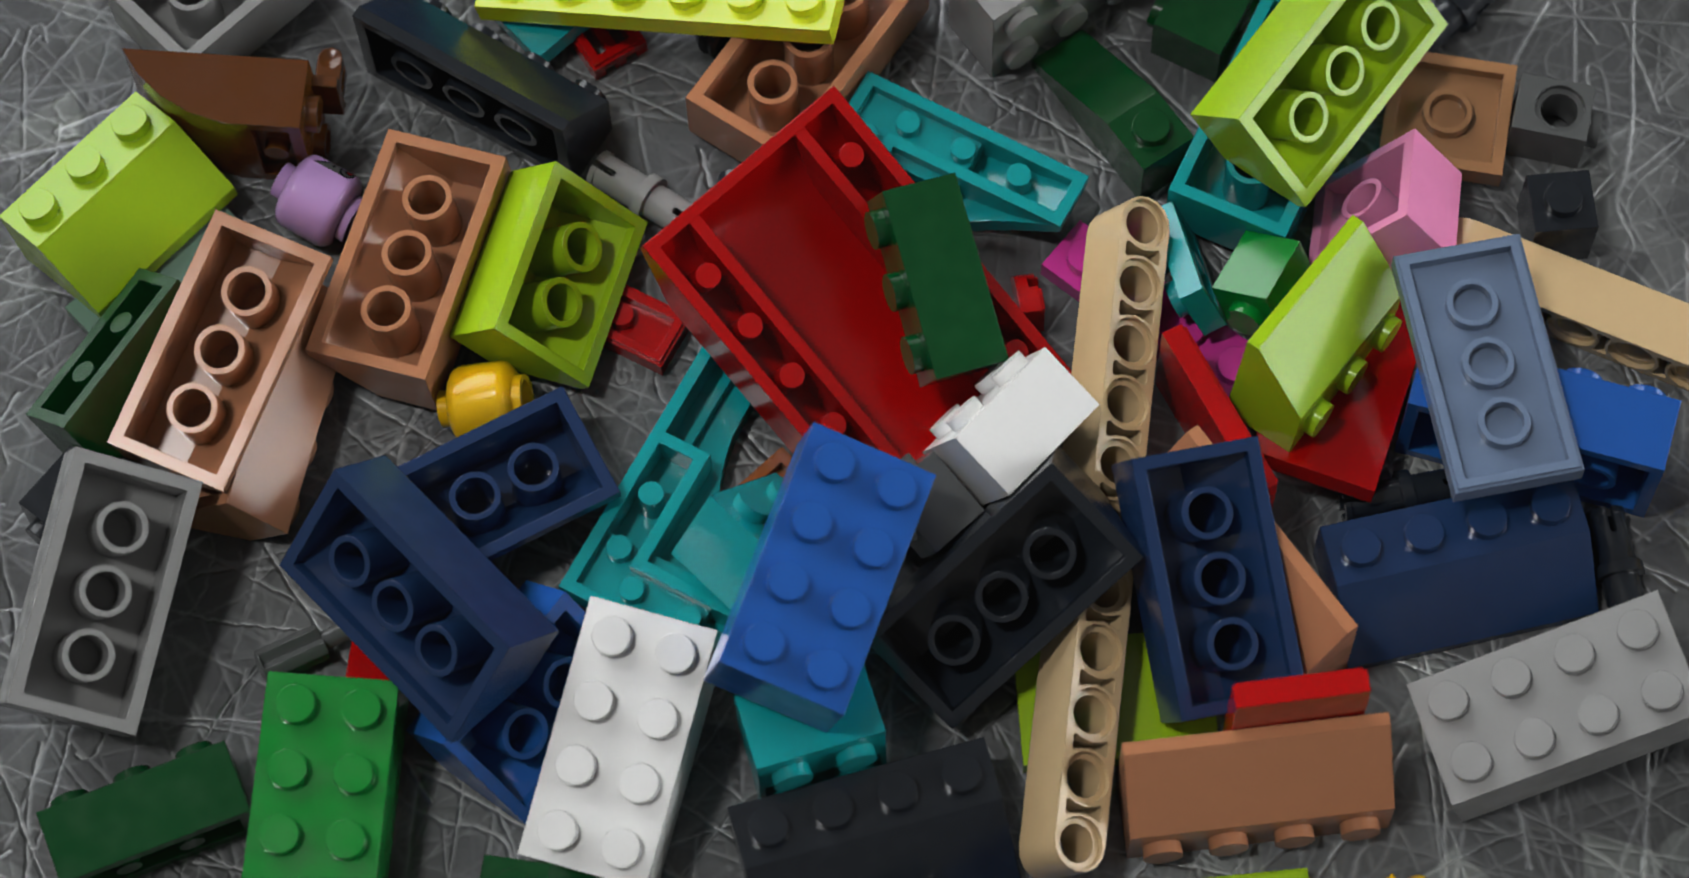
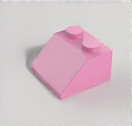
M1413 129L1332 174L1317 192L1315 198L1308 259L1310 264L1315 261L1352 215L1364 222L1390 268L1393 256L1456 245L1462 173L1422 134Z

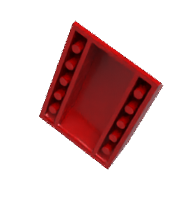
M835 86L826 91L648 240L640 249L669 307L792 454L813 422H816L900 459L907 453H910L917 460L924 456L923 451L936 439L929 431L930 428L954 405L959 404L961 406L972 396L977 398L981 393L974 385L989 369L921 388L917 374L911 375L906 369L900 349V339L905 336L899 312H892L886 302L882 278L884 274H887L881 249L875 250L869 242L864 216L866 212H869L867 202L882 191L915 182ZM982 264L1008 357L1010 358L1018 351L1026 357L1046 347L1071 374V369Z

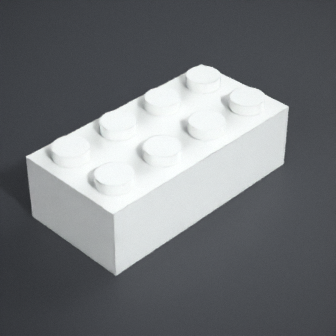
M590 596L517 854L601 878H661L715 686L703 681L722 632Z

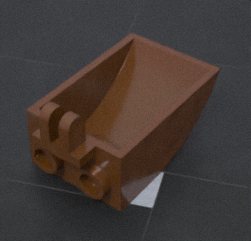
M122 48L139 94L173 119L218 170L242 178L275 180L281 169L288 162L297 167L302 160L310 155H319L328 160L331 149V126L329 123H324L325 114L344 115L345 111L344 94L347 72L342 54L338 49L325 48L319 53L316 73L314 75L309 60Z

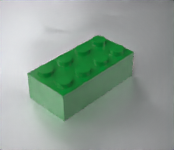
M268 671L242 878H388L409 699L390 680Z

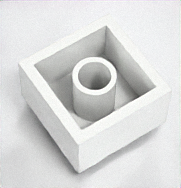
M1046 347L1026 357L1018 351L1004 363L991 367L975 383L974 387L981 393L977 398L972 396L963 405H954L930 428L929 431L936 439L923 451V454L926 455L934 450L975 500L983 506L1011 495L1100 404Z

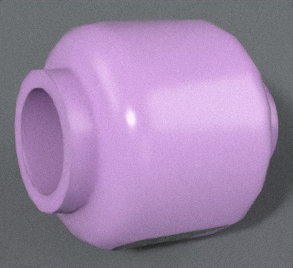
M319 155L306 157L297 167L288 162L277 175L270 191V195L278 199L275 207L277 222L282 227L320 247L329 246L336 240L342 243L346 242L363 198L361 197L362 182L356 175Z

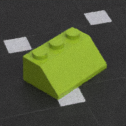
M135 91L1 213L0 219L26 259L101 318L139 268L155 272L211 220L215 210L221 211L238 193L228 179L173 119Z
M557 161L510 171L449 337L489 362L504 360L515 366L516 370L521 373L579 389L589 388L648 222Z
M1354 215L1349 218L1249 339L1229 396L1230 401L1246 425L1287 452L1291 451L1304 433L1312 438L1319 433L1334 409V405L1330 403L1332 398L1339 390L1348 395L1355 388L1368 367V362L1364 360L1373 348L1382 353L1391 343L1402 324V320L1395 316L1400 304V298L1393 272L1364 222Z

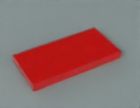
M1401 302L1395 314L1396 317L1402 320L1397 334L1382 353L1375 348L1369 352L1364 359L1368 362V367L1358 384L1348 395L1339 390L1332 398L1330 403L1334 405V409L1325 425L1314 438L1304 433L1291 451L1287 452L1257 432L1256 436H1258L1260 450L1272 470L1371 503L1416 364Z

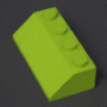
M1281 0L1190 115L1226 160L1295 205L1307 207L1447 27L1448 23L1431 0Z

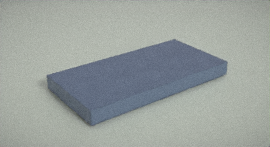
M1520 234L1393 256L1391 268L1452 501L1457 502L1581 479L1585 469Z

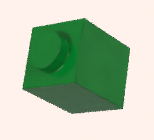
M1248 230L1244 232L1212 286L1231 328L1246 335H1253L1306 272L1311 264L1301 241Z

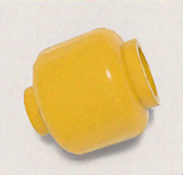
M499 360L461 365L455 368L449 375L446 390L438 392L436 406L441 426L443 428L451 427L452 432L457 438L535 399L528 375L525 373L519 374L515 366L507 361Z

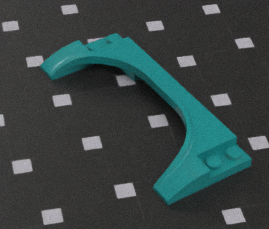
M867 71L849 101L852 108L915 183L951 173L956 174L972 231L1020 230L1060 232L1089 182L1088 175L870 71ZM703 346L619 484L618 488L621 492V497L607 504L559 584V590L565 591L577 604L585 608L588 606L590 596L723 632L731 609L678 561L671 552L708 497L722 491L725 472L733 447L754 407Z

